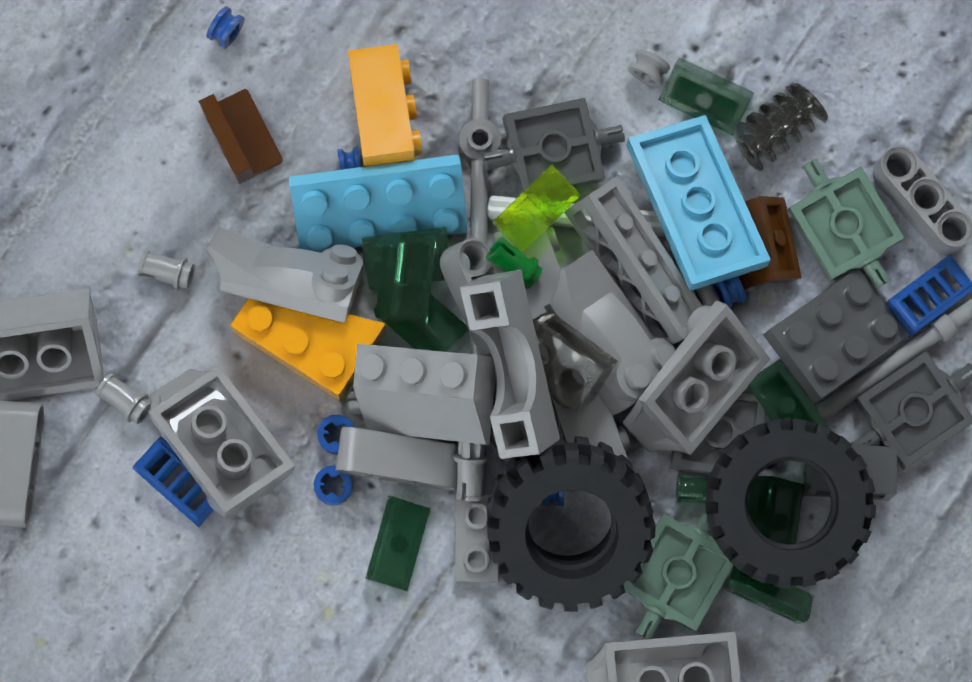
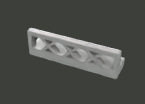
M618 176L566 209L564 213L589 251L593 250L607 268L654 337L663 338L672 345L687 337L686 327L688 320L696 309L702 307V304L694 292L689 291L683 275ZM585 208V210L593 220L594 226H592L589 223V221L581 211L582 209ZM608 248L614 252V254L618 258V262L614 261V259L608 252ZM632 284L637 287L642 298L637 296L632 288ZM655 320L660 322L668 336L664 337Z

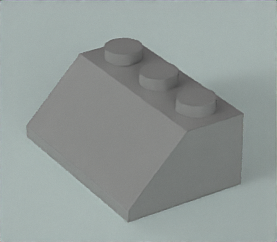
M89 288L0 301V400L9 401L96 388L100 385L105 376L98 323Z
M357 344L353 388L368 430L404 436L490 445L492 425L490 415L493 411L496 371L492 357Z

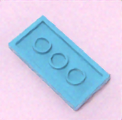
M706 115L628 138L627 149L689 291L768 267L771 259Z
M459 154L289 176L300 249L323 252L338 244L354 248L468 233Z

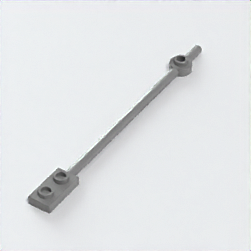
M477 78L472 80V121L468 122L460 132L459 148L462 155L471 162V238L480 239L487 244L488 170L486 171L484 167L485 162L483 163L482 154L500 150L501 136L498 128L488 121L489 80ZM481 133L488 138L486 144L479 146L473 143V136ZM470 334V354L481 355ZM484 444V454H486V445H485V444ZM484 463L483 499L480 501H465L466 495H464L463 500H458L455 497V582L498 583V564H495L492 560L487 537L486 508L488 497L492 495H485L486 463Z

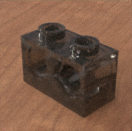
M548 310L533 319L537 341L547 349L549 359L541 355L548 389L553 399L559 405L578 412L594 400L618 360L552 311ZM573 369L582 375L584 385L575 380L572 372Z

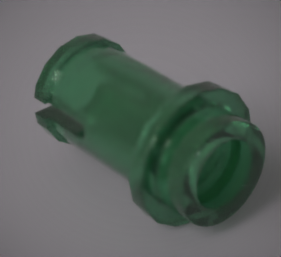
M678 475L675 495L676 503L705 504L708 478Z

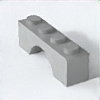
M515 270L481 276L460 287L469 330L477 333L485 341L495 366L497 394L490 420L499 458L537 455L560 440L522 271Z

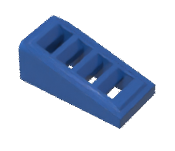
M948 255L890 298L886 305L908 332V338H910L971 292L972 281L954 258ZM945 268L960 285L961 288L955 292L940 274ZM932 278L947 295L948 298L945 301H942L928 283ZM920 287L936 306L933 310H930L917 294L916 290ZM909 297L923 314L921 319L918 320L903 301L904 299Z
M162 436L133 465L132 469L197 527H200L214 511L210 507L207 498L195 511L188 507L202 491L197 482L181 500L175 495L192 475ZM166 452L171 458L153 476L149 470ZM180 464L184 470L167 488L162 482Z

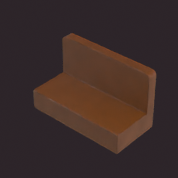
M243 89L220 101H217L214 94L199 100L202 112L239 184L282 164V156L247 89Z
M758 196L745 201L771 260L768 267L738 276L744 290L766 283H789L801 279L802 276L785 197Z

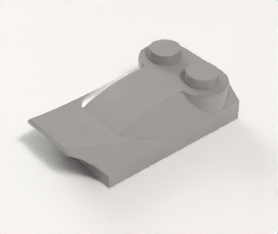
M218 227L207 248V252L213 259L220 276L219 291L343 323L347 319L360 287L364 271L362 257L357 254L354 248L342 244L334 245L332 248L320 253L305 249L277 247Z
M593 250L559 271L556 291L550 303L545 305L544 308L614 416L638 401L676 349L669 341L654 337L630 300Z
M716 301L712 306L705 305L699 307L692 313L686 327L687 337L662 367L623 421L626 428L650 453L660 450H673L691 455L771 359L727 304Z
M219 365L211 371L189 369L149 395L151 408L148 411V416L205 492L210 507L217 513H220L223 518L241 512L276 488L294 471L295 464Z
M736 632L605 643L600 652L585 663L587 682H741Z

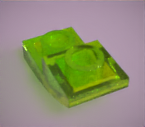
M550 165L492 223L515 248L523 253L581 194L553 165Z

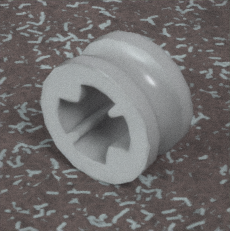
M643 49L638 50L635 55L637 62L630 63L628 71L645 84L660 87L663 82L661 75L669 72L670 65L652 52Z

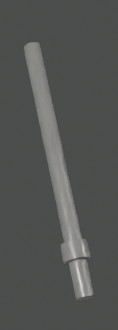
M972 298L950 314L942 313L929 323L927 330L798 419L821 424L939 341L945 343L957 335V329L972 319Z

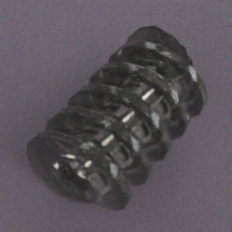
M792 82L785 87V93L779 92L772 97V103H763L759 107V113L752 112L747 115L746 123L739 122L735 124L733 134L744 158L755 169L762 171L764 167L760 160L761 156H764L770 162L776 161L777 157L773 150L774 146L784 153L788 152L790 147L786 137L789 136L797 143L801 142L803 137L799 127L802 126L805 130L812 133L816 130L812 118L815 116L822 123H826L828 121V114L820 101L809 90L798 83Z

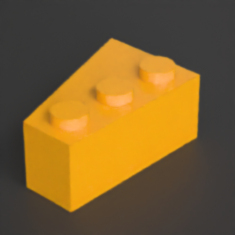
M398 44L348 50L364 167L415 160V156L423 155L420 131H411L410 120L417 119L414 94L406 95L404 85L412 84L409 60H400Z
M250 298L247 299L230 325L235 335L340 402L354 382L357 344L379 345L387 332L386 323L348 314L345 323Z

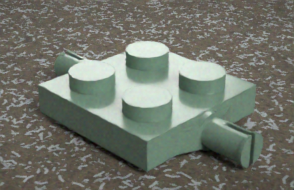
M817 158L803 165L801 168L805 171L814 189L806 198L790 206L787 211L829 281L831 282L849 271L863 268L874 285L875 290L890 282L891 279L885 273L878 259L884 251L900 243L905 237L863 168L859 167L842 177L828 179Z
M705 510L696 526L681 524L663 513L656 524L655 538L651 539L653 552L649 562L641 563L643 574L636 583H631L628 580L624 583L625 592L638 599L648 610L637 630H635V633L642 636L651 622L643 637L645 639H652L662 619L676 621L689 630L696 632L733 567V564L723 554L714 538L710 535L711 531L707 523L708 519Z

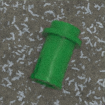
M504 237L497 239L489 249L491 252H488L486 255V259L489 262H493L504 272L521 270L524 285L527 289L536 283L543 271V268L538 265L539 260L537 258H528L507 242Z

